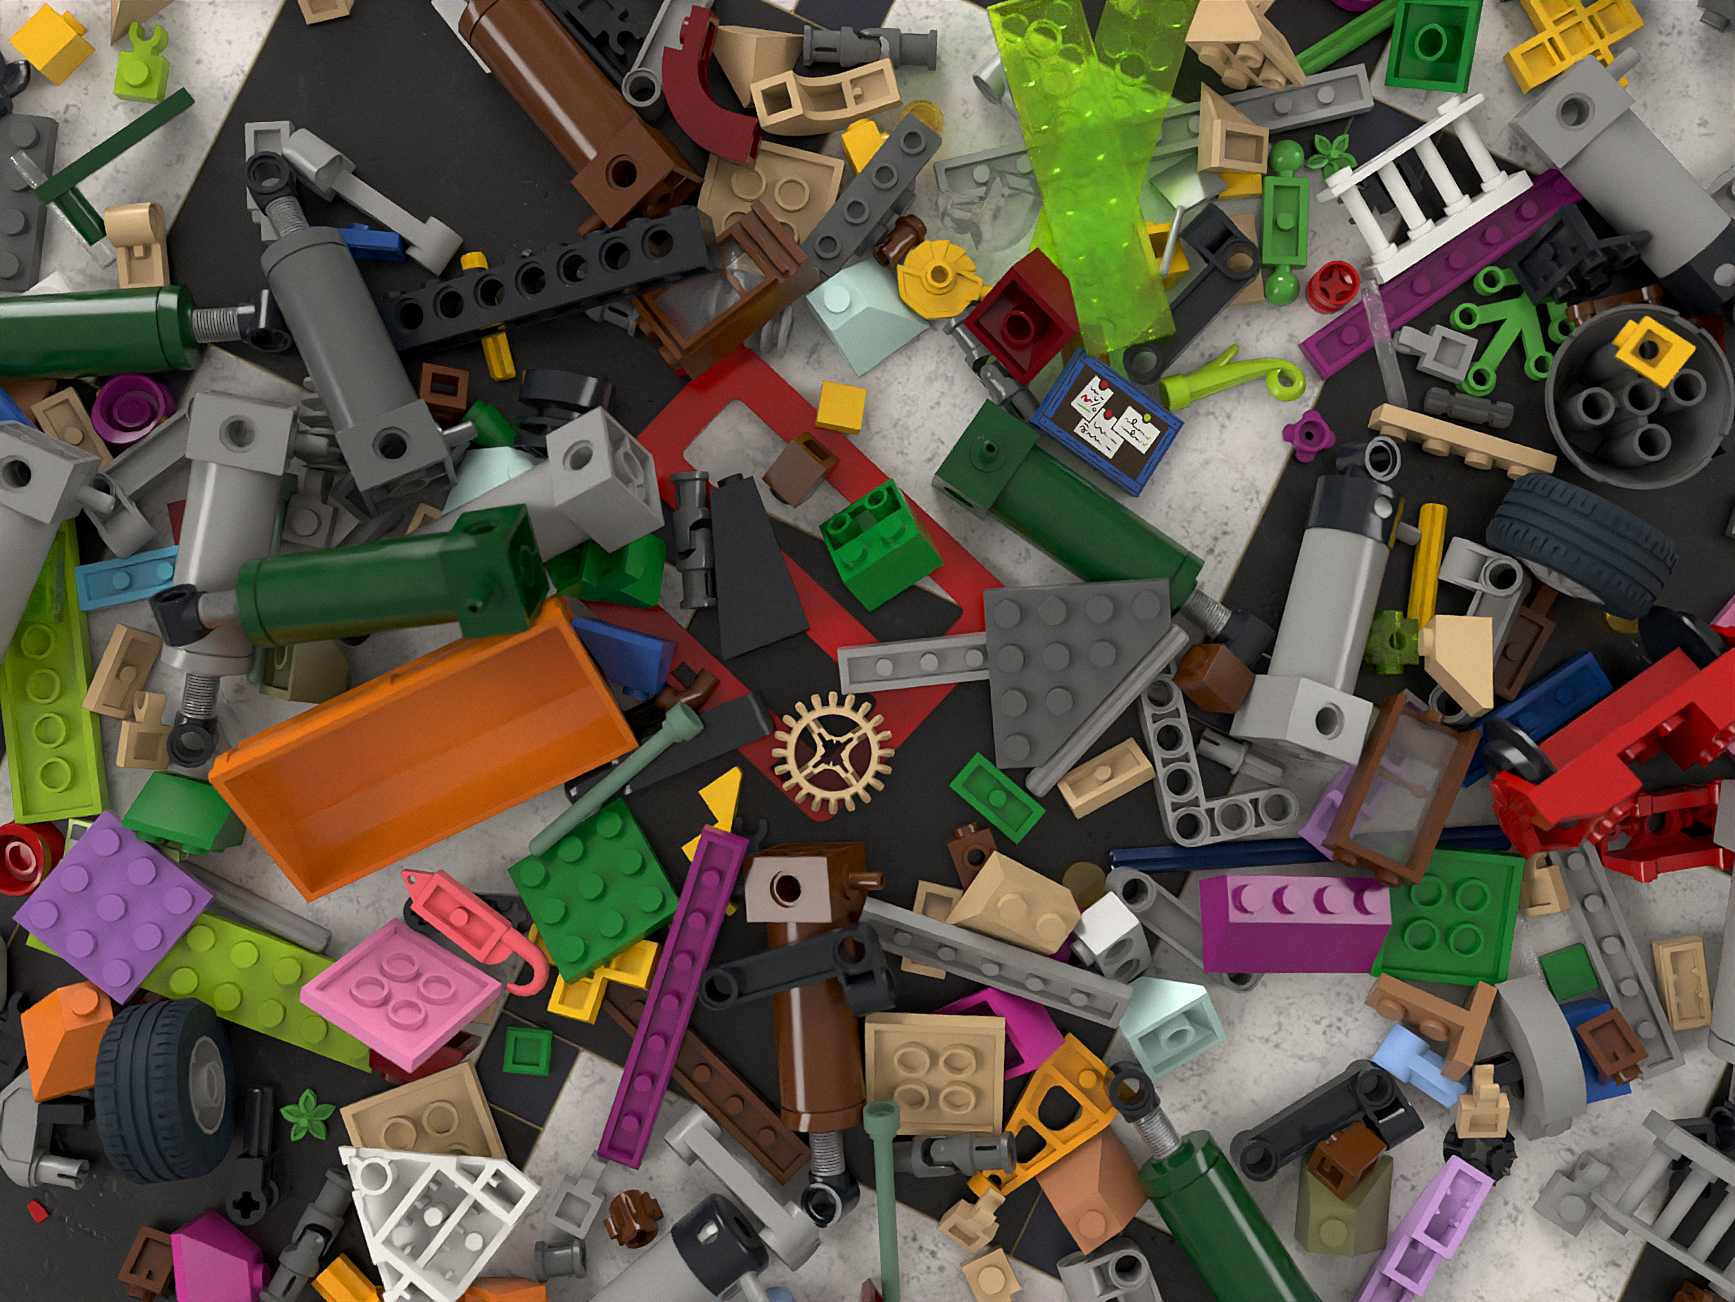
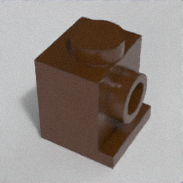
M423 363L415 390L418 399L424 398L435 424L438 423L441 429L458 425L462 414L466 410L469 371ZM431 382L454 386L453 393L430 389Z
M1357 1121L1345 1133L1342 1130H1337L1326 1142L1324 1140L1319 1142L1307 1167V1171L1343 1201L1376 1171L1387 1145L1378 1138L1372 1129Z

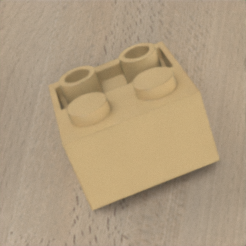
M1200 0L1185 42L1199 55L1198 58L1202 63L1210 66L1222 77L1221 80L1226 86L1237 90H1245L1247 86H1264L1271 90H1282L1284 87H1304L1307 78L1285 37L1250 0Z

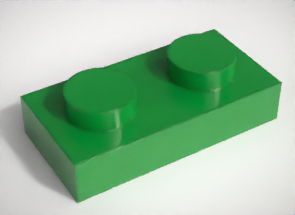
M976 752L948 785L1015 844H1018L1046 812L1043 807L999 769H996L979 752Z

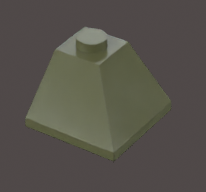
M333 640L268 648L265 679L260 684L259 693L288 701L321 704L350 690L352 677L348 670L349 661Z
M1315 1148L1301 1155L1294 1237L1306 1252L1357 1256L1385 1249L1394 1158L1389 1155H1383L1376 1171L1342 1201L1307 1171Z

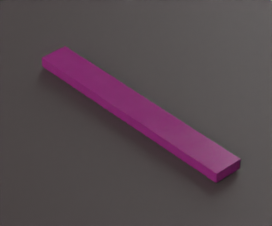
M1549 168L1531 181L1533 183L1532 187L1405 269L1298 345L1299 349L1321 380H1326L1538 231L1561 206L1576 204L1584 197L1558 169Z
M707 824L702 830L596 1154L598 1156L639 1170L643 1162L698 997V981L707 970L750 841L749 839Z

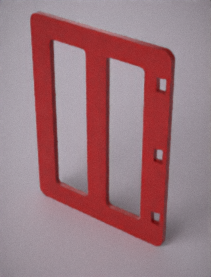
M743 342L695 380H691L636 438L653 455L659 496L675 511H677L675 484L670 482V475L679 472L697 471L685 460L684 451L733 400L743 402L786 444H789L793 438L808 431L840 459L839 463L825 480L849 503L853 504L872 489L877 488L890 479L841 432L815 427L817 410L751 348H745ZM709 481L706 482L708 509H711L710 491L716 488ZM901 489L930 534L944 562L942 566L927 576L962 608L961 618L944 636L986 632L983 591L985 588H1002L1005 586ZM781 550L811 629L806 634L835 662L838 663V647L880 643ZM579 599L601 621L676 642L677 645L666 682L677 693L688 688L673 673L683 662L697 675L704 668L720 680L719 684L697 710L699 714L751 693L740 680L659 604L649 609H639L605 601L594 602ZM959 682L868 692L875 698L876 707L866 719L870 722L875 716L882 715L884 718L883 722L873 728L876 734L890 731L892 735L888 740L879 741L880 749L892 748L895 751ZM766 706L777 731L790 734L791 729ZM775 732L736 748L808 817L815 821H827L835 815L829 812L830 800L822 799L821 807L817 812L811 809L815 796L809 793L801 804L796 802L795 798L802 790L798 784L788 791L784 790L782 785L787 780L781 774L777 775L772 767L782 757L772 756V750L776 748L786 749L787 741L776 739ZM868 736L857 743L849 753V761L860 778L866 773L871 761V744ZM799 737L796 745V759L800 769L815 757L816 752ZM852 737L847 739L830 757H822L814 763V767H818L823 762L830 765L831 761H833V765L840 764L843 770L848 772V769L843 764L844 760L841 753L846 749L845 746L854 739ZM880 756L879 764H883L889 757ZM823 769L808 779L815 786L827 790H841L850 787L844 778L833 769ZM845 799L837 800V812L844 806Z

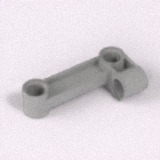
M664 0L631 71L627 73L622 82L624 99L643 121H654L665 111L666 97L662 83L664 46L682 50L683 44H680L679 36L684 18L686 16L690 17L693 5L710 9L715 0ZM643 88L655 91L653 97L648 101L640 102L634 99L637 91Z
M307 129L297 130L286 142L282 151V157L286 160L290 169L297 175L296 178L328 202H331L337 194L390 232L399 233L405 242L410 245L405 253L426 270L439 277L464 241L458 234L431 216L423 224L351 173L356 166L342 153Z
M195 393L188 399L184 408L98 470L91 487L101 492L110 488V496L115 498V505L112 511L107 514L83 504L82 508L96 526L105 544L123 560H126L159 534V531L156 530L141 509L143 506L138 500L192 461V459L185 458ZM241 420L235 422V433L239 430Z
M1453 537L1441 564L1438 579L1476 592L1466 616L1492 618L1494 672L1522 602L1531 590V574L1522 564L1510 556L1494 552L1477 543ZM1509 569L1516 570L1517 578L1513 586L1504 590L1498 589L1497 578L1500 573ZM1437 684V687L1434 688L1429 696V709L1442 714L1445 717L1443 722L1451 726L1463 727L1474 722L1477 717H1471L1464 709L1455 716L1447 715L1445 703L1450 695Z
M1120 866L1113 869L1105 880V893L1108 894L1112 891L1144 927L1204 971L1201 916L1152 880L1150 876L1128 866ZM1135 878L1138 883L1137 893L1133 898L1124 900L1122 895L1123 887L1127 881ZM1228 973L1206 974L1236 993H1247L1259 984L1265 973H1238L1230 979Z
M695 1104L662 1138L687 1165L691 1166L698 1159L764 1226L757 1234L758 1237L792 1272H795L807 1262L820 1246L822 1241L819 1238L818 1227L793 1201L790 1200L782 1207L716 1141L723 1132Z
M1115 1238L1101 1244L1087 1255H1084L1082 1250L1065 1256L1057 1263V1268L1070 1302H1106L1114 1297H1117L1118 1302H1163L1149 1263L1138 1243L1131 1238ZM1132 1255L1137 1258L1133 1269L1126 1272L1115 1269L1116 1262L1122 1256Z

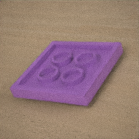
M106 809L12 919L114 1000L123 1005L138 991L218 894L154 843L135 838L137 831L121 827L123 818L113 810Z

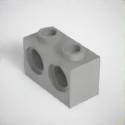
M1112 891L1081 914V919L1071 931L1074 942L1070 944V947L1081 961L1078 967L1085 971L1127 984L1154 963L1141 922Z

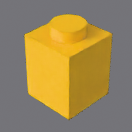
M47 3L8 40L32 65L58 87L96 50L83 38L88 30L68 10L60 15Z

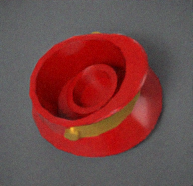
M14 819L0 826V893L19 897L31 896L59 864L60 859H63L66 841L63 834L53 823L48 821L22 825L15 823Z

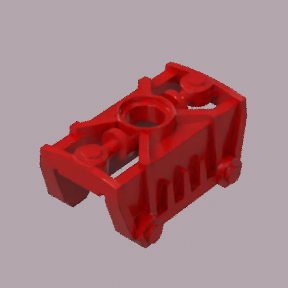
M1712 778L1706 783L1701 784L1682 783L1681 787L1650 792L1639 790L1632 798L1637 805L1625 814L1626 818L1615 826L1616 830L1611 835L1595 845L1602 866L1633 876L1634 880L1641 883L1652 882L1661 873L1709 865L1720 870L1731 869L1734 865L1735 852L1713 842L1722 780L1726 779ZM1665 812L1666 823L1660 831L1652 833L1648 825L1650 816L1653 813ZM1693 820H1696L1700 823L1711 825L1712 834L1690 838L1680 830L1691 827ZM1621 832H1625L1629 837L1634 836L1624 849L1608 851V842L1616 840Z

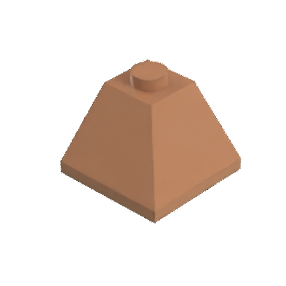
M1110 1125L1035 1175L1055 1211L1084 1255H1087L1122 1231L1149 1199L1137 1181L1139 1168Z

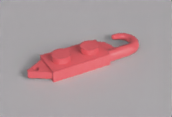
M412 869L401 871V876L413 902L410 908L480 963L498 964L515 952L533 967L534 978L529 984L519 986L514 983H507V991L516 996L527 997L538 993L544 988L549 979L550 971L547 956L537 945L513 928V924L442 869L436 873ZM411 875L415 877V882L411 880Z

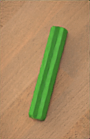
M1398 0L1382 1L1297 55L1296 59L1305 76L1315 75L1392 26L1395 21Z

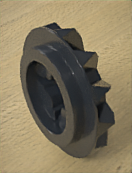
M1454 1123L1447 1131L1443 1142L1445 1164L1452 1155H1455L1495 1180L1492 1186H1496L1497 1182L1504 1176L1511 1175L1510 1168L1513 1160L1518 1157L1514 1146L1515 1138L1508 1129L1506 1130L1505 1137L1478 1138L1486 1146L1493 1145L1491 1147L1492 1150L1486 1153L1487 1166H1485L1476 1157L1468 1158L1471 1156L1470 1154L1476 1151V1139L1458 1138Z

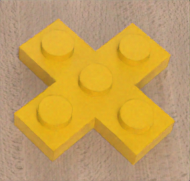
M1519 0L1539 34L1508 51L1503 56V59L1522 92L1526 95L1560 76L1578 58L1592 54L1606 68L1615 60L1608 48L1638 32L1645 24L1631 0H1599L1584 8L1580 0ZM1625 76L1618 81L1623 88L1629 85Z
M533 921L527 938L547 956L550 966L557 967ZM643 939L573 985L566 983L559 972L547 1011L594 1025L608 980L650 991L664 947L659 943Z

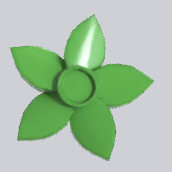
M1315 134L1314 147L1319 154L1310 157L1303 168L1310 170L1322 169L1324 181L1346 166H1350L1351 169L1356 168L1358 164L1355 158L1349 153H1344L1348 147L1349 134L1339 136L1332 145L1325 137Z
M308 1088L299 1099V1104H290L282 1107L280 1111L283 1117L291 1123L295 1122L291 1129V1141L301 1139L308 1130L314 1137L326 1140L327 1129L322 1120L327 1119L333 1113L336 1106L330 1104L316 1106V1095Z

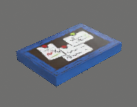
M1083 347L1076 348L1029 422L1132 497L1140 495L1184 425L1182 420Z

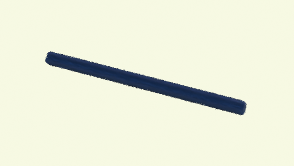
M1500 825L1443 828L1436 845L1488 851H1507L1511 848V841L1502 832ZM1413 830L1354 834L1352 839L1383 854L1385 840L1408 843ZM1303 837L1221 842L1197 847L1174 845L1113 849L1109 854L1111 871L1120 866H1128L1144 874L1337 862L1335 860L1331 861Z

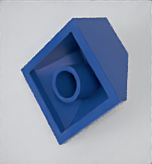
M574 617L573 628L611 682L624 686L622 694L648 701L650 694H659L667 680L677 645L676 642L595 618Z

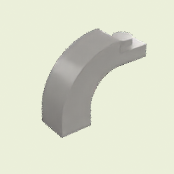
M1532 973L1494 984L1497 991L1490 1012L1491 1018L1509 1041L1520 1064L1524 1082V1102L1520 1129L1529 1141L1546 1136L1555 1137L1571 1129L1572 1117L1586 1113L1587 1106L1583 1066L1570 1027L1550 991L1537 974Z

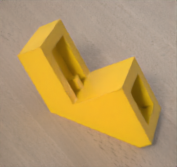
M740 766L734 767L699 791L719 821L713 827L732 834L744 776ZM701 834L681 847L691 863Z

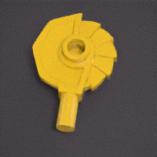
M928 239L917 246L914 251L910 249L905 258L904 265L897 264L900 299L924 319L954 318L963 312L969 304H976L977 301L981 302L993 288L983 284L984 279L975 275L974 272L977 268L966 255L967 251L960 246L949 244L950 240L930 242Z

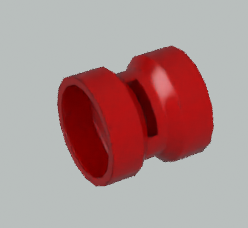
M1331 261L1324 264L1306 285L1305 298L1308 305L1315 312L1324 315L1340 311L1357 295L1360 287L1359 275L1354 267L1344 261Z

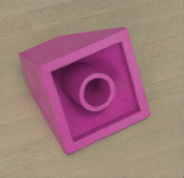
M991 986L931 1013L939 1015L1005 1017L1003 1081L1037 1069L1066 1042L1043 1004Z
M214 1209L204 1210L171 1234L177 1302H259L261 1300L259 1297L261 1289L268 1287L271 1282L270 1267L268 1263L263 1261L262 1248Z

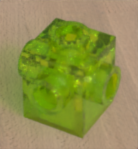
M1398 610L1375 611V619H1372L1360 666H1376V674L1388 675L1404 674V666L1419 664L1418 635L1420 629H1418V619H1403V611ZM1393 633L1394 649L1389 644V638Z

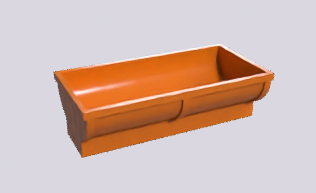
M554 594L545 598L529 631L465 640L462 637L238 742V749H231L216 757L213 769L209 771V781L307 903H310L631 752L640 746L622 713L603 669L572 626L576 615L564 595Z

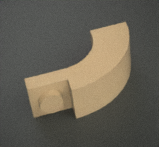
M889 57L832 76L808 78L799 76L791 70L750 84L761 128L769 133L783 136H808L844 130L860 119L904 105L893 62Z

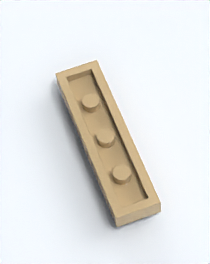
M1387 403L1372 411L1368 428L1380 431L1379 436L1389 437L1395 443H1405L1407 439L1423 444L1422 450L1433 455L1448 456L1449 453L1465 457L1464 463L1475 468L1491 469L1492 466L1507 470V476L1514 480L1528 473L1552 474L1557 456Z

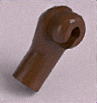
M702 668L686 690L677 693L671 687H664L655 698V704L658 708L664 710V715L679 701L687 704L693 711H697L719 684L720 680Z

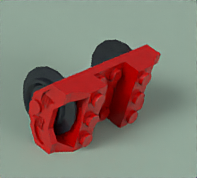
M1653 605L1647 615L1639 618L1638 629L1642 643L1654 665L1539 746L1523 731L1507 720L1493 716L1483 722L1482 735L1486 745L1481 748V758L1486 771L1493 781L1488 785L1494 800L1492 808L1502 832L1526 860L1540 852L1576 849L1586 841L1595 846L1616 830L1615 826L1626 818L1625 814L1637 805L1632 798L1643 786L1627 768L1634 761H1637L1642 766L1664 749L1685 772L1696 763L1705 768L1726 752L1725 748L1735 741V626L1730 625L1726 628L1715 624L1708 625L1691 613L1675 612L1668 607Z

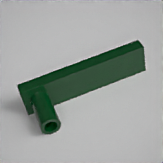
M182 87L35 188L33 194L45 208L54 202L91 247L107 236L104 220L76 186L191 108L195 103L194 99Z

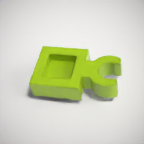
M133 21L128 33L130 41L134 44L133 52L120 50L113 94L122 100L159 104L165 97L170 62L164 56L158 55L168 44V33L161 25H155L153 37L144 41L145 29L138 22Z

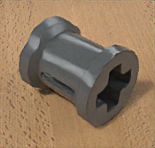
M575 1237L573 1242L549 1245L544 1240L537 1241L534 1248V1266L537 1281L539 1283H547L551 1277L575 1275L577 1279L585 1278L587 1273L585 1240Z

